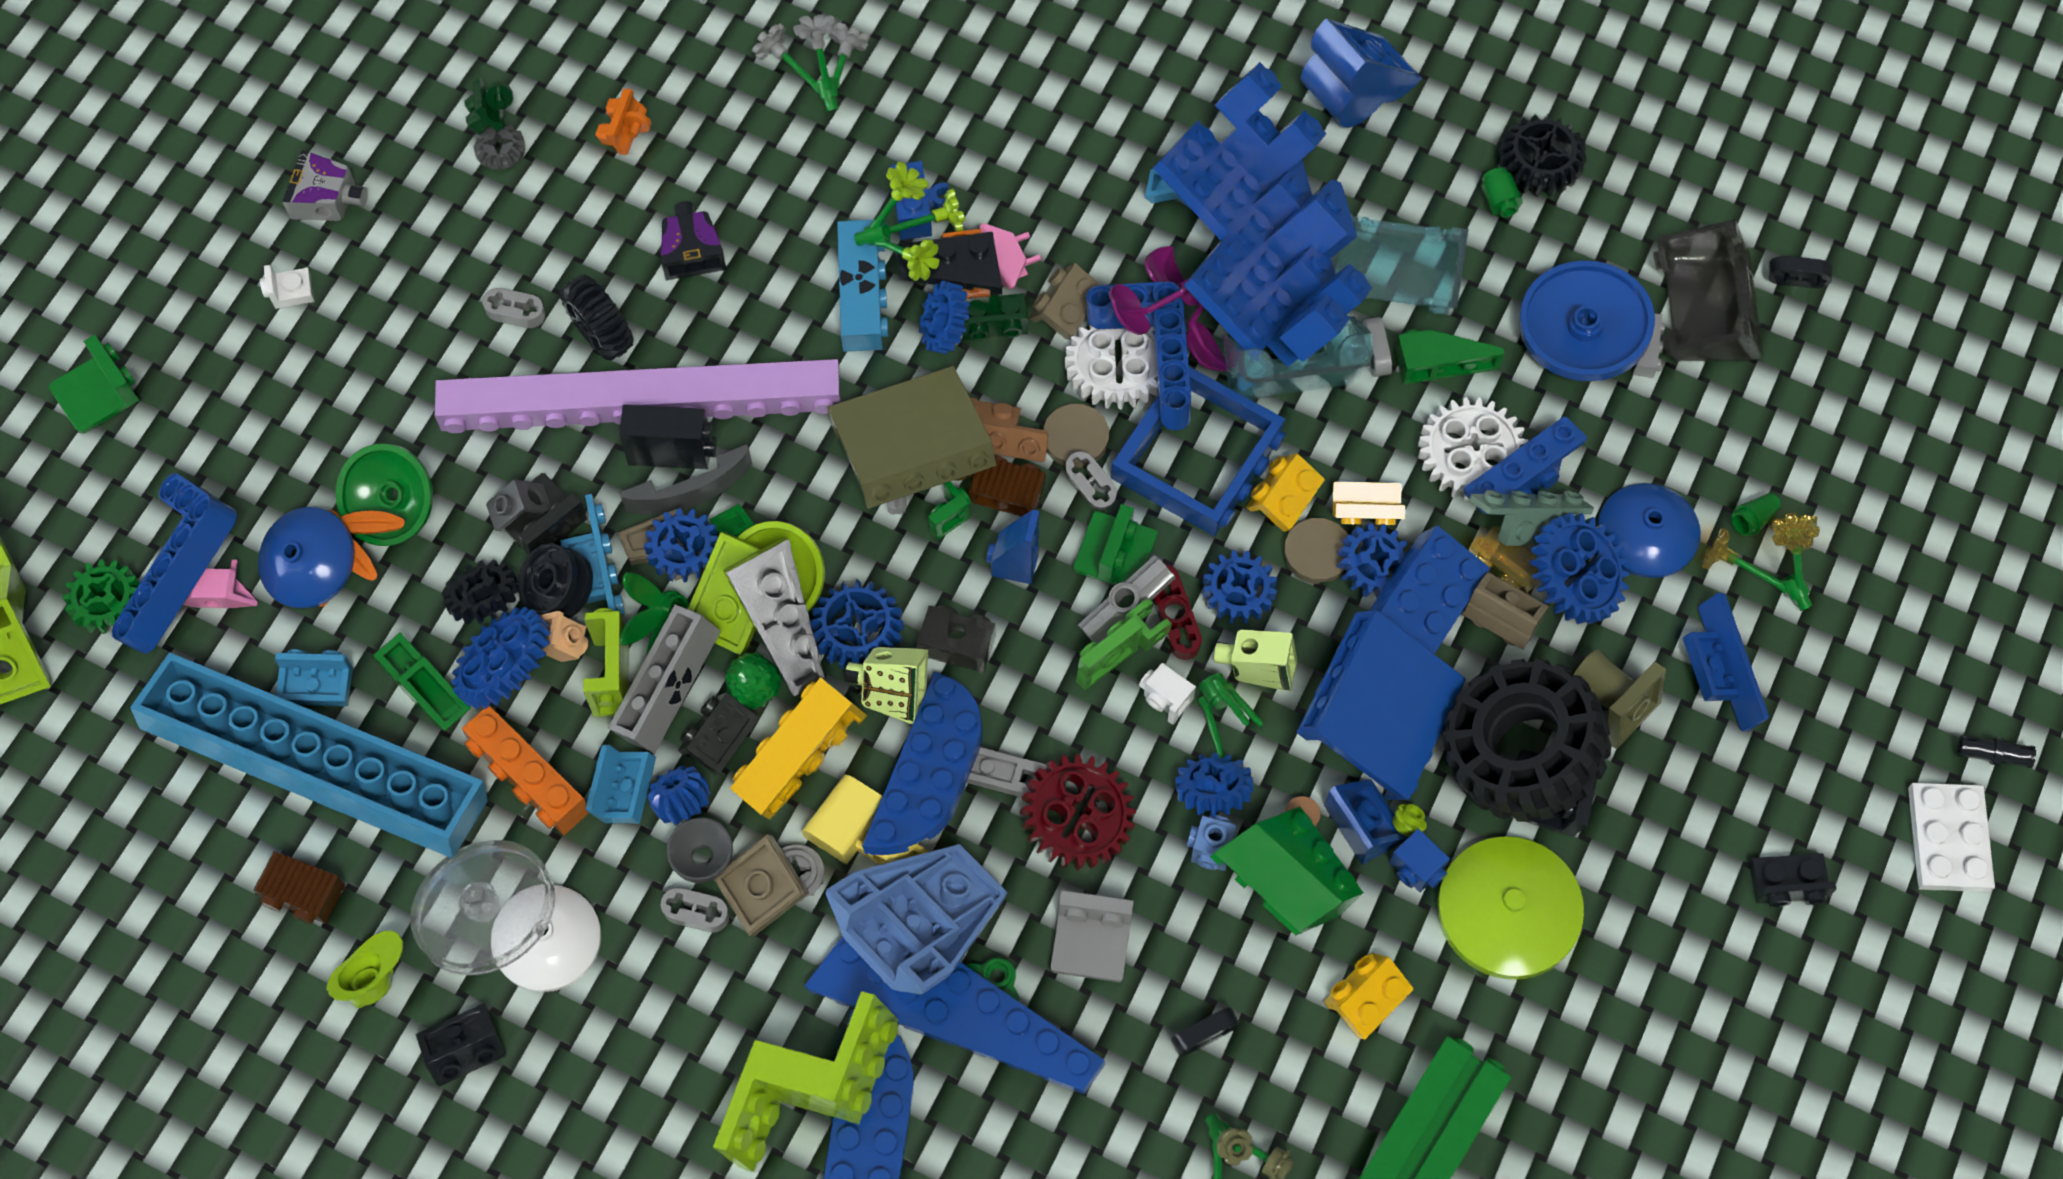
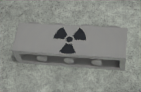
M674 605L608 729L626 742L655 754L721 631L702 615Z

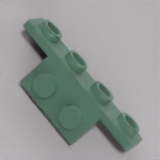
M1487 490L1485 494H1471L1469 500L1487 514H1505L1497 539L1505 546H1537L1539 544L1534 537L1542 533L1541 527L1549 524L1550 520L1569 513L1592 514L1594 509L1593 506L1583 500L1584 497L1581 494L1573 491H1564L1563 494H1553L1548 491H1538V494H1528L1522 491L1501 494L1496 491Z

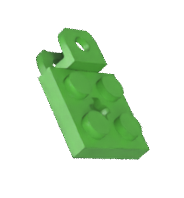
M1149 598L1128 612L1124 621L1121 620L1114 624L1108 630V636L1100 643L1093 641L1080 652L1081 657L1079 659L1076 682L1084 691L1136 652L1139 645L1146 652L1170 632L1172 623L1168 619L1163 620L1151 630L1142 621L1152 612L1151 608L1154 603Z

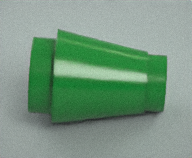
M1767 493L1741 504L1734 509V513L1731 515V524L1743 536L1756 535L1776 512L1780 510L1781 502L1775 494Z

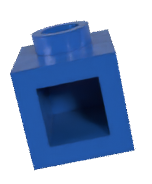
M1417 829L1393 852L1389 864L1398 871V878L1407 887H1414L1421 893L1428 885L1434 889L1448 874L1445 868L1450 858L1420 829Z

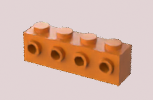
M490 706L479 712L462 728L468 739L464 744L469 751L478 759L483 756L490 763L488 766L489 770L498 780L503 782L506 779L514 786L511 790L513 794L525 806L530 802L538 810L535 815L548 829L554 826L565 836L589 814L586 811L587 804L584 798Z

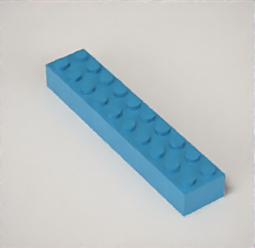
M170 652L130 707L139 729L452 859L488 801L484 782L481 779Z

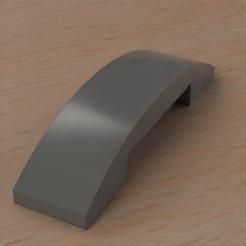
M746 444L715 456L717 469L656 491L650 480L619 492L625 511L633 514H663L666 511L669 512L679 507L682 510L712 499L735 484L753 465L748 445Z

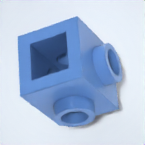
M1216 815V817L1210 816V818L1202 816L1199 827L1192 825L1187 843L1188 847L1193 848L1191 862L1197 863L1206 869L1226 871L1227 865L1224 862L1219 866L1210 856L1236 838L1237 825L1232 824L1229 819L1223 816Z

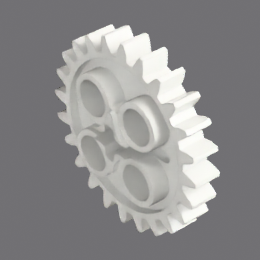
M1090 324L1089 330L1080 327L1079 337L1072 336L1071 346L1066 347L1065 369H1067V380H1072V389H1081L1082 399L1092 395L1093 405L1097 404L1100 400H1105L1106 409L1110 407L1112 402H1117L1119 410L1123 408L1124 402H1129L1135 408L1136 399L1140 398L1143 402L1148 403L1149 393L1158 396L1154 327H1150V330L1143 335L1133 334L1126 328L1102 330L1096 329ZM1117 339L1121 341L1123 381L1121 384L1116 382L1115 340Z
M1464 397L1460 407L1454 400L1450 401L1448 410L1443 406H1439L1437 416L1430 414L1427 422L1428 425H1423L1421 431L1423 436H1420L1418 446L1422 448L1419 451L1418 459L1425 460L1422 470H1432L1429 481L1434 482L1440 479L1442 482L1439 490L1443 491L1448 486L1451 487V497L1453 498L1457 496L1459 491L1464 492L1465 486L1493 467L1486 460H1494L1499 463L1528 442L1527 439L1521 438L1525 430L1524 427L1514 428L1517 417L1506 419L1507 408H1503L1499 412L1494 411V401L1489 403L1487 407H1483L1481 398L1477 399L1475 405H1470L1468 398ZM1481 430H1488L1493 435L1487 436L1483 434ZM1447 433H1455L1460 438H1451ZM1452 463H1461L1466 468L1459 469L1455 467ZM1464 494L1465 501H1468L1469 498Z

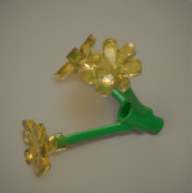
M1787 513L1784 515L1785 519L1772 520L1773 531L1776 533L1772 536L1774 544L1776 546L1786 545V548L1793 553L1794 573L1781 581L1739 558L1738 553L1727 548L1731 535L1728 534V530L1724 527L1720 529L1713 543V548H1708L1705 551L1702 568L1709 570L1712 564L1720 559L1730 565L1735 563L1774 585L1783 593H1788L1790 600H1795L1800 611L1808 609L1812 606V603L1808 596L1810 590L1803 577L1801 553L1804 549L1811 548L1814 542L1813 538L1819 536L1820 528L1815 526L1817 525L1818 517L1802 515L1797 518L1796 513Z

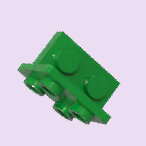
M1121 504L1116 517L1095 511L1075 560L1073 571L1113 585L1125 582L1149 560L1158 531L1133 521L1134 508Z

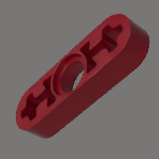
M1165 564L1176 579L1169 584L1170 595L1165 597L1166 592L1164 589L1153 599L1160 622L1168 619L1172 623L1170 632L1166 635L1172 654L1179 659L1189 660L1198 655L1202 637L1178 571L1174 567ZM1176 604L1183 608L1185 614L1180 619H1171L1166 615L1165 609L1169 605ZM1184 627L1186 639L1188 641L1193 640L1191 648L1186 649L1184 644H1179L1181 637L1179 629Z

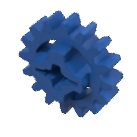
M941 281V284L934 285V292H928L926 303H923L924 313L920 316L921 328L919 329V333L924 334L921 342L926 344V350L947 354L948 351H954L955 343H961L962 332H966L964 323L969 319L968 307L970 305L969 302L964 301L968 293L962 290V285Z
M677 508L676 516L673 517L667 511L664 512L665 521L661 523L654 519L652 523L655 531H646L645 533L647 541H649L644 544L645 552L649 554L647 556L649 565L655 566L659 576L667 571L669 581L672 582L677 575H681L683 582H687L688 574L692 573L697 579L701 578L700 569H705L718 539V536H715L717 534L715 525H708V518L705 514L697 519L694 509H691L688 515H683L681 508ZM677 538L681 543L684 544L685 547H687L688 552L685 551L684 547H681L680 544L677 543Z
M1368 523L1364 530L1360 526L1356 527L1351 532L1352 535L1348 534L1342 540L1345 546H1342L1337 551L1339 556L1344 557L1337 564V568L1345 569L1347 572L1341 579L1343 581L1349 579L1353 581L1351 585L1352 591L1359 587L1363 588V597L1369 596L1374 591L1377 598L1389 581L1386 578L1389 575L1388 569L1394 567V573L1407 554L1403 552V548L1408 544L1407 541L1398 542L1396 540L1398 536L1397 530L1393 531L1390 535L1386 533L1385 524H1382L1377 530H1375L1373 523ZM1362 542L1361 552L1355 555L1358 544Z
M1232 550L1230 559H1226L1225 556L1220 554L1217 561L1218 565L1214 563L1208 565L1207 572L1209 574H1204L1202 584L1205 587H1203L1202 596L1210 598L1207 603L1208 609L1218 608L1217 618L1220 619L1227 614L1230 616V624L1235 622L1236 617H1241L1242 622L1248 624L1250 615L1260 620L1262 610L1267 612L1271 610L1272 602L1270 600H1275L1277 590L1274 589L1277 584V577L1270 576L1272 572L1271 565L1261 566L1263 557L1258 556L1255 560H1251L1250 551H1245L1243 557H1238L1237 552ZM1222 576L1224 584H1222L1221 588L1218 590L1217 582L1219 578ZM1259 585H1262V594L1257 598L1256 590H1258Z
M1213 753L1210 758H1206L1201 754L1199 755L1198 762L1189 759L1186 761L1187 768L1180 767L1178 769L1179 776L1176 777L1178 801H1185V808L1187 810L1197 807L1198 815H1202L1205 811H1210L1212 817H1216L1219 811L1230 815V808L1234 807L1241 810L1243 809V801L1250 802L1253 777H1251L1250 767L1243 768V760L1241 759L1232 762L1231 755L1229 754L1223 759L1218 758L1217 753Z

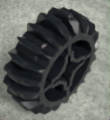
M1536 114L1531 117L1530 121L1523 117L1518 125L1513 123L1509 128V132H1506L1503 136L1502 145L1499 149L1500 167L1505 168L1507 172L1512 174L1516 186H1524V194L1529 189L1535 191L1536 197L1542 191H1545L1549 197L1554 194L1555 190L1562 194L1567 186L1572 187L1583 173V166L1587 160L1586 153H1584L1586 149L1585 143L1580 142V132L1572 133V124L1562 125L1561 117L1556 122L1551 121L1548 114L1543 120H1540Z
M581 275L576 279L573 278L566 283L565 287L560 289V299L566 309V313L578 329V332L581 333L598 355L612 361L616 357L625 354L633 346L632 331L628 327L627 321L623 318L622 313L617 308L616 303L611 300L609 294L594 279L587 275Z

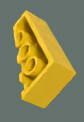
M821 677L817 682H811L801 694V702L794 710H788L781 717L778 723L780 726L772 737L765 738L756 749L757 755L749 765H743L733 777L734 783L730 789L759 814L768 819H771L801 787L802 781L799 778L803 774L806 776L810 775L824 763V752L828 748H832L835 745L839 747L848 737L845 733L847 727L853 721L860 724L868 716Z

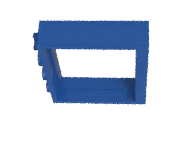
M1189 367L1190 389L1192 392L1265 431L1214 510L1135 466L1163 426L1160 418L1159 395L1112 462L1111 479L1215 537L1222 526L1226 527L1227 524L1231 523L1236 512L1233 508L1237 502L1243 503L1247 499L1253 487L1250 483L1255 475L1261 477L1270 461L1267 457L1272 449L1278 451L1281 447V442L1286 436V433L1283 432L1285 418Z

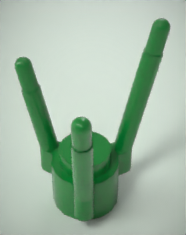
M1222 673L1213 674L1200 683L1199 690L1203 696L1198 699V702L1204 710L1218 758L1223 759L1225 757L1224 749L1211 710L1212 706L1216 710L1229 706L1245 726L1249 725V720L1245 714L1258 727L1263 726V721L1241 698L1233 685L1226 681Z

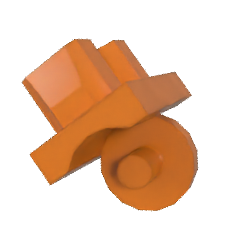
M623 89L620 98H609L606 105V113L611 121L610 123L599 124L596 131V137L603 145L613 146L620 155H628L634 138L638 136L639 132H648L652 125L651 120L646 116L647 109L634 98L632 89Z

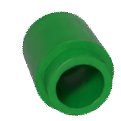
M1503 167L1494 168L1485 173L1482 177V190L1492 214L1503 218L1516 214L1523 200L1512 174Z

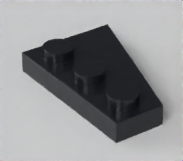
M993 232L934 239L933 242L938 245L939 250L933 257L939 259V265L937 269L929 267L930 276L926 281L921 278L917 281L911 279L908 276L910 271L907 268L908 261L903 259L901 254L896 253L900 280L933 285L941 284V281H947L962 285V289L973 290L974 287L989 289L991 293L1003 295ZM922 241L896 245L903 248L912 247L913 245L920 246Z

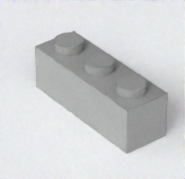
M1655 314V326L1649 348L1641 360L1633 366L1632 375L1653 378L1656 371H1660L1662 359H1659V353L1663 349V341H1660V337L1665 329V323H1662L1663 315Z

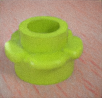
M1400 804L1397 807L1398 810L1395 811L1392 821L1398 832L1410 837L1417 829H1420L1422 832L1426 829L1425 814L1420 807L1414 804Z

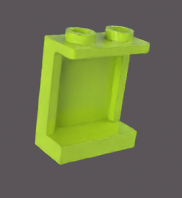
M600 608L594 612L585 613V623L594 645L605 646V677L584 678L583 693L593 716L607 717L616 714L629 690V645H622L620 643V634L625 626L620 611Z

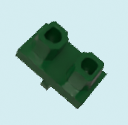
M480 77L473 82V94L464 101L466 109L470 112L466 116L468 126L479 135L490 126L495 131H500L504 127L503 109L509 107L513 102V92L510 86L502 82H496L486 88L484 81Z

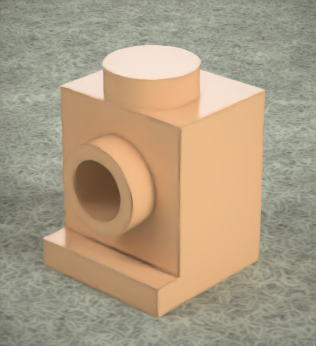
M560 611L540 615L548 623L547 629L551 632L549 637H547L550 644L542 649L547 653L546 656L560 662L577 660L585 653L588 647V639L584 636L586 626L564 617V613Z

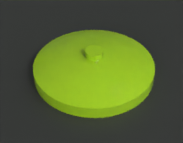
M1519 837L1489 838L1465 849L1447 869L1446 872L1448 874L1440 884L1437 898L1440 927L1454 952L1474 969L1501 979H1527L1550 971L1564 960L1572 950L1583 925V897L1572 871L1559 856L1548 848L1534 841Z

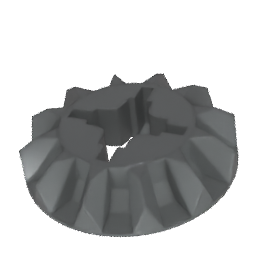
M510 124L504 126L498 132L493 128H488L482 134H477L473 148L477 160L485 167L505 169L515 165L522 158L525 152V141L521 131H517ZM501 138L504 144H502L500 154H498L494 145Z

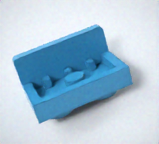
M298 649L288 650L287 653H276L275 662L279 666L275 696L297 705L348 706L353 666L346 655L334 650H326L322 654H308L306 651Z
M602 745L596 762L591 789L587 797L586 811L604 823L640 824L656 757L650 752H619L610 745Z

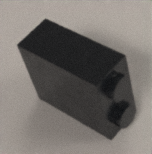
M623 404L619 437L628 465L708 470L710 457L715 458L717 442L716 437H712L713 424L707 421L705 409Z

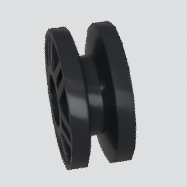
M554 543L542 544L534 549L523 562L518 575V593L521 603L529 610L533 609L539 615L560 611L564 613V617L570 619L579 613L587 603L593 585L591 564L584 554Z

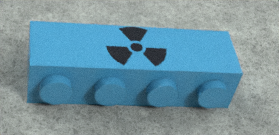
M874 220L837 221L843 352L883 350L882 337H888L887 317H881V309L887 308L886 288L880 289V280H886L885 260H879V252H885V248L876 245L870 246L869 244L858 246L854 239L855 233L864 231L865 227L870 226Z

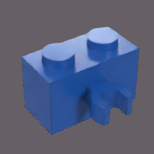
M922 161L905 163L907 171L910 168H914L920 174L917 179H925ZM896 164L890 165L891 168L895 169ZM938 183L932 189L923 190L925 196L920 200H915L913 197L909 199L904 197L902 201H898L895 204L897 223L929 215L931 207L935 209L942 208L945 198L941 199L938 196L946 194V191L949 190L948 183ZM931 222L899 231L900 240L931 237Z

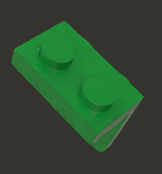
M96 335L83 341L94 358L59 377L49 385V390L77 432L81 434L90 431L139 402V399L130 387L136 382L125 366L120 369L117 368L114 362L120 360L109 342L102 346Z

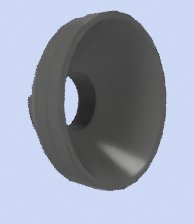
M695 818L682 823L673 831L667 843V857L672 869L681 878L693 883H705L718 878L725 872L732 859L733 845L729 833L720 823L708 818ZM700 848H708L713 852L711 862L704 866L696 865L692 860L693 854Z

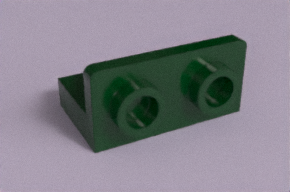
M1024 293L966 298L964 300L969 302L970 305L968 307L969 319L964 323L966 332H962L963 340L982 341L988 337L1000 336L1015 338L1028 334V314L1026 313Z

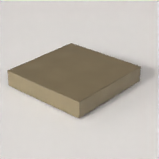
M769 834L765 835L732 861L725 872L714 879L749 936H756L809 894L773 835Z

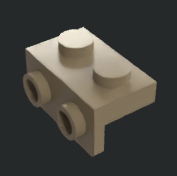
M1076 263L1065 268L1059 267L1055 270L1048 281L1051 284L1050 287L1034 301L1032 307L1035 310L1029 317L1034 323L1043 320L1066 340L1074 336L1087 315V292L1091 288L1101 285Z

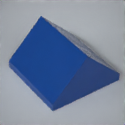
M1372 779L1336 785L1329 790L1324 807L1362 865L1409 838L1402 835L1394 827L1392 820L1395 815Z

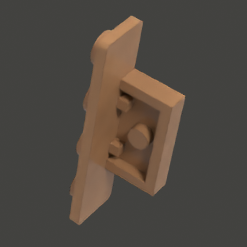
M970 397L992 441L994 454L1038 462L1045 461L1049 432L1018 426L1022 408L1012 407L1006 403L982 402Z

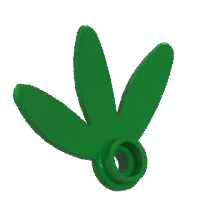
M626 572L623 576V585L626 592L633 600L647 606L648 609L638 612L628 620L620 634V643L622 645L636 643L653 631L648 644V655L674 605L688 609L689 603L677 591L669 590L662 594L645 577L636 573Z

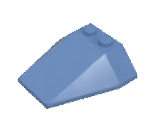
M958 844L855 871L826 889L825 894L844 939L892 990L922 995L951 975L1004 901L1008 892Z

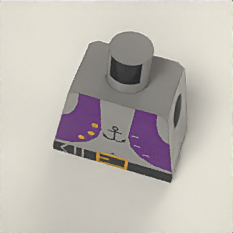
M301 150L282 202L290 219L340 221L345 215L348 204L362 207L367 201V188L355 186V180L348 166Z

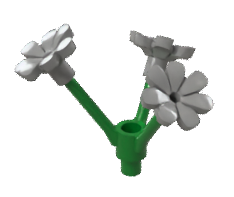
M816 15L813 20L809 16L801 17L799 19L801 25L794 26L793 30L801 39L810 38L812 47L816 49L822 76L821 80L816 81L788 54V50L782 45L785 41L783 34L786 31L782 23L773 25L769 30V34L764 31L760 33L757 37L760 43H757L752 49L756 53L755 56L763 60L768 54L773 53L780 60L784 59L812 86L817 94L819 93L820 100H824L827 112L839 109L836 99L839 96L837 89H839L840 77L846 59L850 58L853 49L865 51L870 39L868 34H860V30L856 28H850L848 31L844 23H837L835 29V18L831 15L826 18L824 15ZM826 33H829V37L834 42L840 44L838 56L840 57L833 77L828 75L823 51L825 46L823 36Z

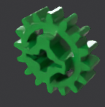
M100 559L98 567L93 568L90 563H86L85 573L82 574L78 571L73 573L77 580L75 583L66 582L65 586L71 593L62 595V599L68 605L64 608L65 611L72 617L73 622L78 627L84 626L89 633H92L97 627L102 634H106L108 626L114 625L116 619L139 586L140 581L128 566L122 568L116 560L108 566L103 559Z

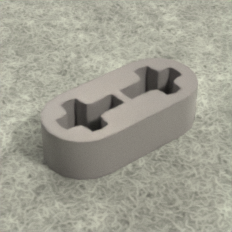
M494 288L489 290L483 297L482 303L485 312L491 320L524 328L538 327L545 320L546 312L543 303L535 295L503 288ZM500 300L504 301L505 305H499L498 309L493 308L492 304L497 305ZM531 307H535L536 312H530L529 316H525L524 311H529Z
M1381 317L1363 319V338L1373 377L1391 375L1392 359L1383 320Z
M1080 451L1071 454L1065 465V473L1068 479L1092 508L1097 510L1110 508L1117 496L1114 483L1089 453ZM1075 460H1078L1080 463L1086 461L1089 464L1086 471L1091 477L1087 480L1081 472L1076 475L1072 472L1075 467ZM1093 482L1101 490L1106 487L1109 489L1107 494L1108 501L1104 502L1102 499L1096 501L1093 499L1096 493L1091 485Z
M673 888L668 890L661 899L660 906L665 918L674 924L715 933L724 929L729 922L728 908L725 902L718 897L683 888ZM678 898H682L684 905L692 908V910L682 908L678 910L677 914H674L669 904L677 903ZM713 907H717L721 917H714L712 922H708L705 914L698 912L699 910L711 912Z

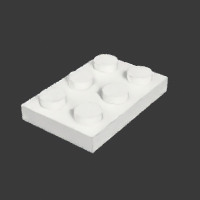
M1912 783L1908 787L1918 889L1991 892L1995 888L1984 785Z

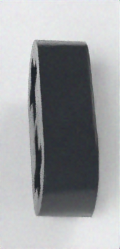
M1779 256L1769 261V280L1778 285L1823 288L1832 282V265L1830 262L1822 259Z
M1227 1007L1180 1031L1171 1038V1042L1178 1055L1183 1057L1231 1033L1240 1026V1022L1232 1008Z

